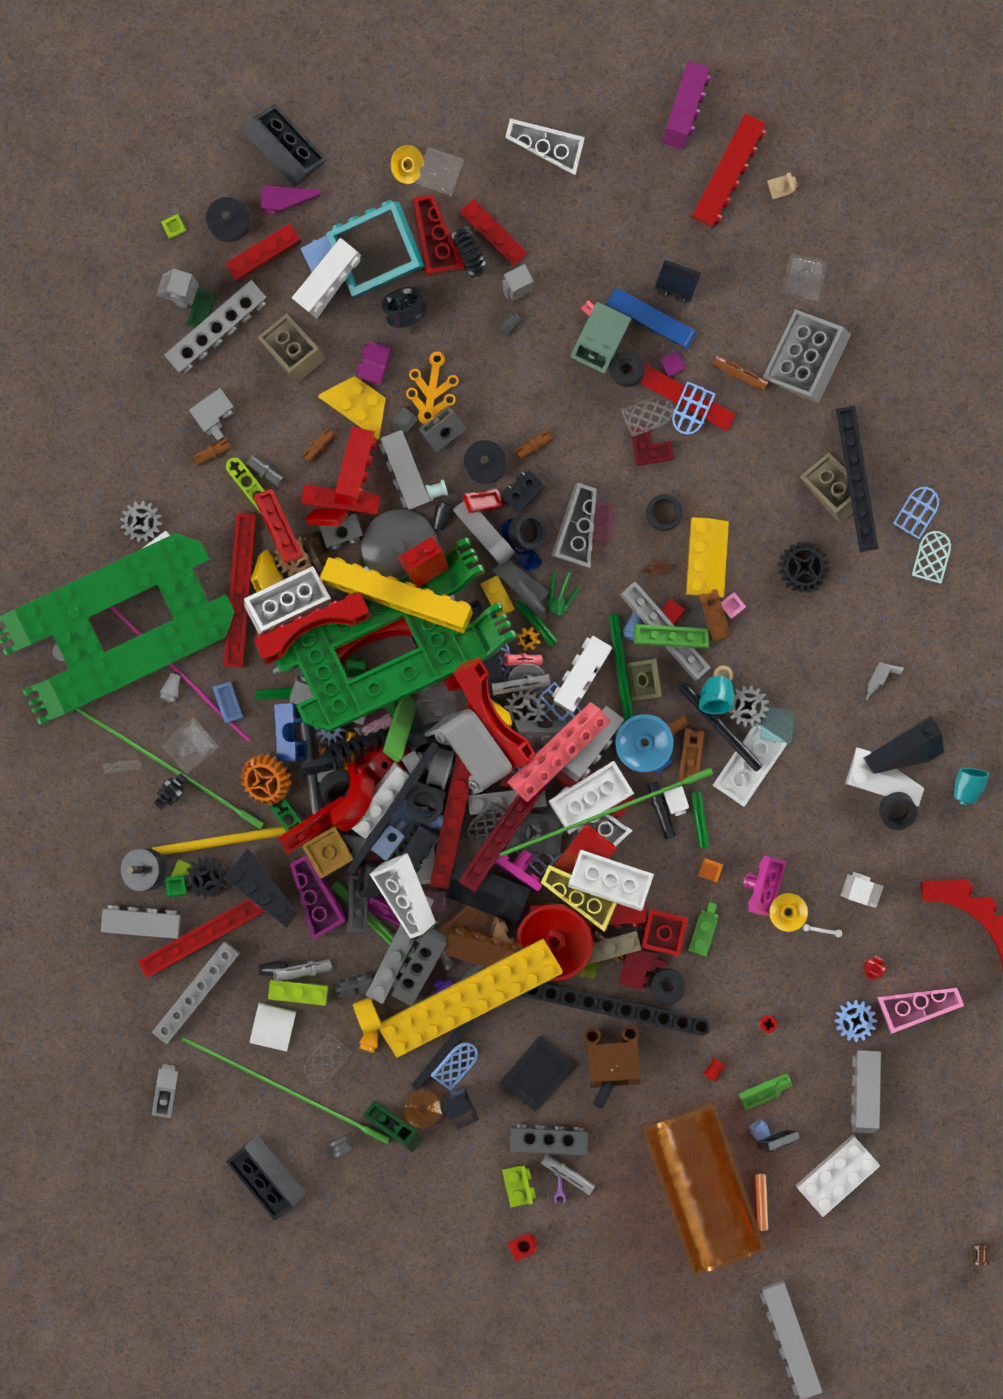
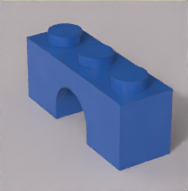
M295 703L274 704L278 762L308 760L307 741H299L294 735L295 726L300 722H304Z

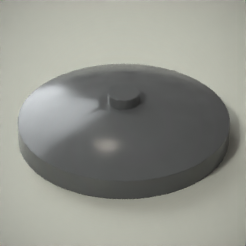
M391 510L376 517L367 527L362 540V556L369 570L378 571L384 577L393 576L398 578L406 573L396 558L431 536L438 543L437 536L430 523L421 515L409 510Z

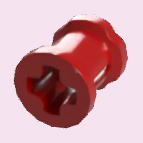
M764 1015L759 1020V1026L764 1032L772 1033L777 1028V1022L773 1016ZM768 1019H770V1022L773 1023V1025L769 1026L768 1029H766V1026L763 1025V1022H767Z
M713 1057L711 1059L712 1063L702 1073L716 1083L718 1081L717 1077L727 1066Z

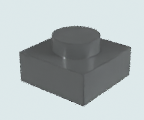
M403 407L392 422L407 434L418 421V418Z

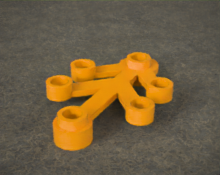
M433 352L430 355L429 360L432 370L429 387L422 379L418 369H412L409 373L410 379L416 382L427 397L425 406L419 399L415 388H409L406 392L407 398L412 400L418 408V418L423 425L446 407L454 405L456 401L454 395L447 394L444 397V401L434 406V399L451 387H456L459 383L457 376L450 375L445 383L436 388L439 369L445 362V357L441 352ZM439 356L441 360L436 363L433 358ZM413 372H418L419 376L417 378H413L411 374ZM451 378H455L457 380V382L453 385L449 383V380ZM409 391H415L416 395L410 397L408 395ZM447 397H452L454 399L453 402L447 403ZM429 412L432 416L430 419H425L424 414Z

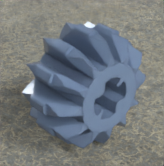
M340 727L334 730V734L321 729V732L316 733V737L323 734L320 742L323 743L328 738L327 743L331 745L333 738L334 742L338 744L337 736L344 739L345 737L340 734V731L347 732V729Z

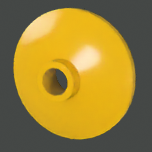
M411 145L399 147L391 158L393 176L404 184L414 183L421 177L420 169L424 166L421 152Z
M785 893L773 900L769 915L772 923L778 929L791 932L798 930L804 925L807 920L808 909L801 897L792 893ZM787 908L792 911L789 916H786L784 913Z

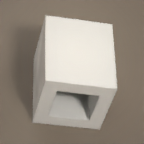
M682 786L663 792L670 814L675 813V816L686 813L685 809H688L689 805Z

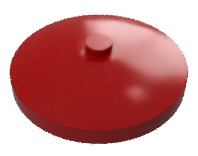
M551 903L535 908L523 919L517 932L516 943L524 948L544 939L563 970L562 974L552 978V981L565 980L578 974L586 966L593 952V934L587 920L578 911L567 905Z

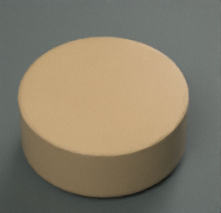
M719 666L715 669L713 676H723L732 680L733 672L727 666Z

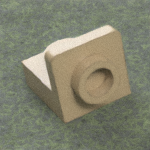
M791 173L767 181L772 200L794 194L795 188L798 187L795 176L792 177Z

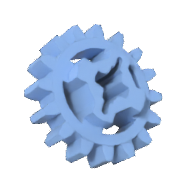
M854 1000L853 1004L846 1001L847 1006L841 1005L842 1011L836 1012L839 1016V1019H834V1022L839 1023L836 1029H842L840 1035L844 1036L847 1034V1040L853 1037L854 1041L857 1042L858 1037H860L864 1041V1035L871 1036L870 1029H876L872 1025V1023L877 1022L876 1019L872 1018L876 1013L874 1011L869 1012L871 1006L864 1007V1001H861L860 1004H858L857 1000ZM856 1008L855 1012L851 1014L846 1013L848 1010ZM864 1011L868 1016V1022L863 1018ZM858 1016L860 1023H856L855 1026H853V1022L851 1021V1019L856 1018ZM843 1020L848 1022V1030L845 1029ZM865 1028L862 1032L856 1033L857 1029Z

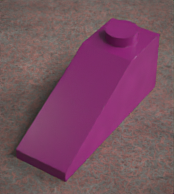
M262 185L261 210L265 211L266 215H276V212L286 211L320 197L321 192L314 189Z

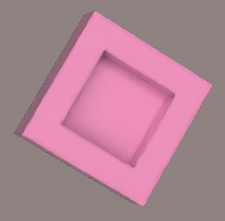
M735 592L721 602L723 610L730 619L746 608Z

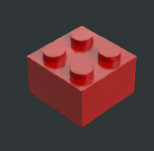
M649 908L641 947L679 956L688 918Z

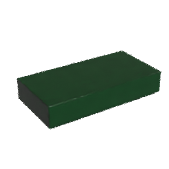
M197 288L187 325L197 327L210 316L216 293Z

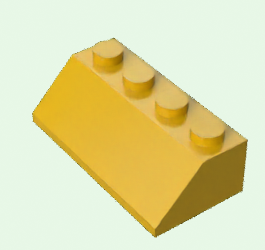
M691 518L686 595L698 596L702 593H711V590L717 589L719 596L724 598L729 521Z

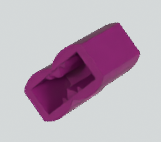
M369 341L368 345L364 344L361 353L364 359L362 363H358L356 374H359L358 379L381 386L391 354V347Z

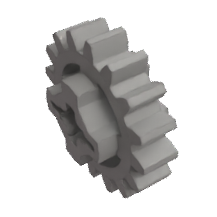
M135 501L134 507L128 505L129 511L122 512L126 516L125 518H120V521L125 523L121 526V529L127 530L124 533L125 536L131 534L130 540L133 541L136 537L138 543H141L142 538H144L145 542H148L149 536L153 539L155 538L154 532L160 533L157 526H162V523L158 522V519L162 518V516L156 515L157 508L151 509L153 504L149 503L145 506V501H142L141 505H138ZM145 509L148 512L140 514L137 512V510ZM130 516H132L133 521L132 524L129 526V518ZM139 517L142 518V519L145 518V520H144L145 525H144V526H141V525H138V526H137V524H138V520H137V519H138ZM153 518V519H154V524H153V527H152V529H151L149 525H150V520ZM143 530L146 534L139 535L134 532Z
M743 686V691L741 692L736 689L737 695H734L733 708L728 712L734 713L731 719L737 718V725L743 722L746 728L748 723H750L753 728L754 722L757 721L758 724H761L760 718H767L764 712H769V708L765 707V705L769 704V701L763 700L766 694L760 695L761 690L759 688L754 691L753 686H750L749 690H746V687ZM751 694L756 697L747 698L745 695ZM739 699L741 702L740 707L736 710V703ZM745 703L752 704V710L745 709ZM761 703V710L758 714L756 711L757 706ZM744 715L751 716L752 719H745L742 717Z
M527 689L526 693H523L522 690L519 691V695L513 692V699H507L510 705H505L504 708L509 710L512 722L518 721L512 712L518 713L520 721H527V718L531 715H537L532 721L538 726L537 721L543 722L540 716L546 714L545 711L541 710V708L545 707V704H540L542 697L536 698L537 692L531 695L529 689ZM524 697L523 702L519 705H514L516 700ZM530 698L536 702L538 708L532 707ZM524 705H528V709H531L526 715H523L522 711L519 710Z

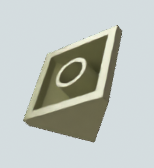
M656 659L626 663L631 701L662 697Z

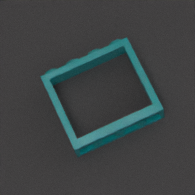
M386 201L381 204V208L369 209L365 211V215L361 217L354 216L348 219V223L334 225L331 227L332 230L327 232L333 247L338 241V235L392 211L412 260L358 286L350 271L346 278V283L352 297L364 295L425 267L399 202Z

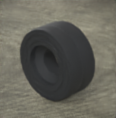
M624 351L618 353L612 359L609 371L615 383L628 388L636 386L641 382L645 374V366L637 354ZM629 364L633 368L632 372L627 375L623 374V366Z
M669 968L661 969L651 979V992L659 1002L665 1004L675 1003L681 999L685 992V981L676 970ZM665 981L673 983V989L669 992L664 991L662 988V984Z

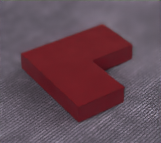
M649 425L630 428L636 466L674 460L671 441L652 444Z

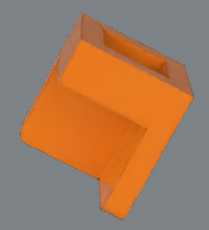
M704 858L698 876L717 883L723 864Z

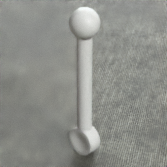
M808 924L803 925V930L806 932L811 930L834 934L836 937L842 936L841 930L833 931L810 927Z

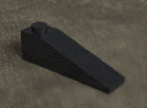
M932 716L863 757L873 774L929 762L944 752L942 732Z

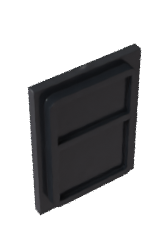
M539 1035L501 1080V1083L536 1112L575 1064Z

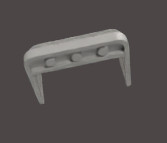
M470 709L445 716L424 733L426 737L435 734L436 740L440 744L451 745L472 775L468 779L471 789L468 792V796L482 792L512 771V765L477 715Z

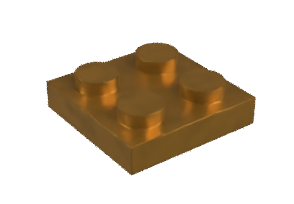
M335 826L302 845L320 879L354 860Z

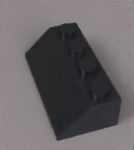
M275 104L254 116L243 130V133L294 187L304 182L327 160Z
M459 860L446 897L518 925L531 889L489 872L474 893L459 883L460 878L470 865Z
M258 1135L225 1161L273 1220H276L307 1195L302 1186L298 1184L290 1172L278 1160V1157L273 1154Z

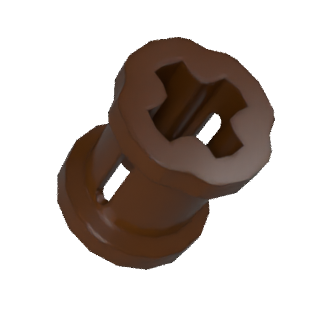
M972 1244L974 1249L972 1265H989L987 1260L989 1245Z

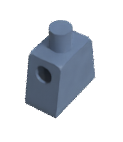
M399 819L394 827L389 825L371 848L372 852L385 861L390 860L406 838L403 833L409 825L402 819ZM391 834L397 836L394 842L388 840Z

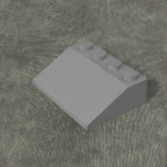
M795 309L763 379L819 404L851 334L842 326Z

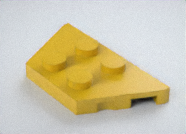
M353 376L319 394L318 397L360 428L374 431V438L377 440L380 438L386 398L356 376Z

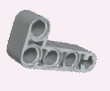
M464 500L453 509L455 514L500 566L515 554L511 546L499 535L481 512L469 513Z

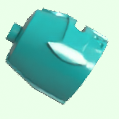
M714 676L707 679L700 692L699 709L708 714H724L730 711L734 703L732 681L723 676Z
M960 768L955 780L954 798L960 800L959 803L965 806L967 803H977L985 790L989 772L974 768Z

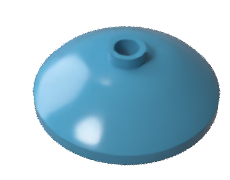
M649 714L633 716L622 724L617 733V754L621 761L632 770L650 772L659 769L668 761L672 754L673 736L671 730L663 720ZM643 739L648 740L649 744L647 746L641 744Z

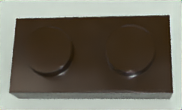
M316 531L301 541L320 574L325 567L328 557L332 558L320 534Z

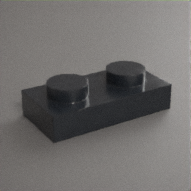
M784 1130L758 1140L757 1146L758 1149L766 1150V1152H774L780 1146L792 1145L793 1141L799 1139L798 1131Z

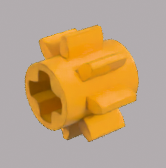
M531 627L529 631L523 628V634L517 635L520 638V642L517 645L522 644L524 651L529 646L534 650L536 649L534 644L541 643L540 640H537L540 632L535 633L533 631L534 627ZM528 635H530V639H532V641L529 643H527V639L525 638Z

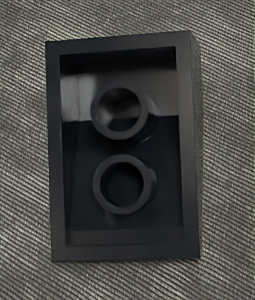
M664 260L654 289L658 290L657 294L668 297L670 294L675 296V300L679 302H690L701 272Z

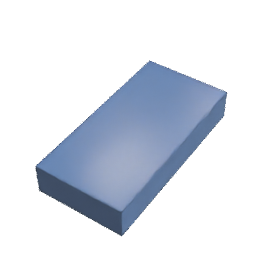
M231 681L213 687L224 723L243 718Z

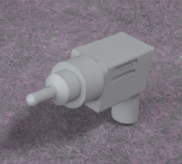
M878 662L867 685L868 694L865 699L868 700L875 690L878 691L889 673L901 675L904 668Z

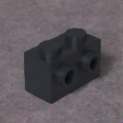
M530 470L527 473L523 471L516 478L518 482L514 486L508 485L502 492L504 494L502 499L517 514L546 487Z

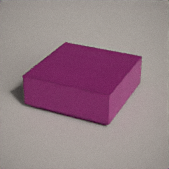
M677 351L660 359L668 377L685 369Z

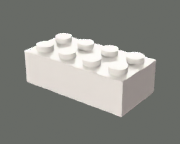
M313 566L244 599L245 609L259 635L264 632L269 633L279 625H287L293 622L295 618L305 617L313 610L323 609L331 603V598Z
M852 1135L795 1186L821 1216L824 1217L877 1170L880 1165L855 1136Z

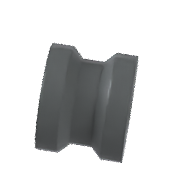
M346 1135L328 1143L333 1148L334 1158L352 1150L351 1146L346 1142Z

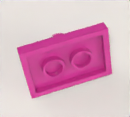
M522 849L513 863L508 861L509 857L507 855L498 858L495 863L498 867L535 893L542 887V884L539 883L541 879L532 873L530 875L525 873L528 866L535 859L534 856Z
M764 855L759 864L758 876L752 873L746 875L744 887L754 889L748 904L749 912L770 917V906L777 897L787 861Z

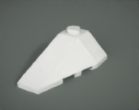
M856 747L845 784L883 796L894 792H903L911 796L914 804L919 807L924 791L922 786L898 769L873 774L863 757L871 752Z

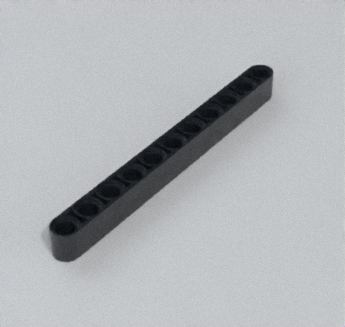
M543 983L537 986L538 991L535 994L525 992L519 995L699 1036H704L710 1031V1024L703 1017L550 983ZM547 989H555L557 992L556 996L548 998L546 996ZM566 993H574L575 1000L573 1002H566L564 999ZM590 996L594 999L592 1006L587 1007L583 1004L585 997ZM604 1001H611L613 1003L611 1010L605 1011L602 1008ZM623 1005L631 1006V1013L628 1015L622 1014L621 1007ZM648 1009L650 1016L647 1019H642L640 1017L641 1010ZM660 1014H668L669 1020L666 1023L659 1022L658 1017ZM685 1017L688 1020L685 1027L677 1025L679 1018ZM703 1021L706 1023L704 1031L696 1030L698 1022Z

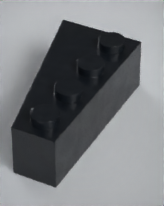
M464 1085L443 1094L440 1104L444 1117L448 1116L449 1120L458 1129L479 1120Z

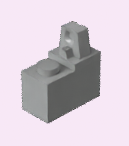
M219 388L189 409L202 430L208 436L213 434L219 442L224 438L219 430L222 427L219 419H226L233 414L232 410L235 408L221 388Z
M163 1064L162 1069L158 1071L152 1116L171 1118L178 1075L173 1065Z

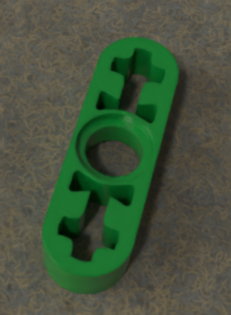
M283 798L279 802L283 801L281 805L285 812L281 813L278 807L274 808L275 802L270 805V808L287 832L301 823L286 799ZM287 815L293 816V824L286 825L284 818Z

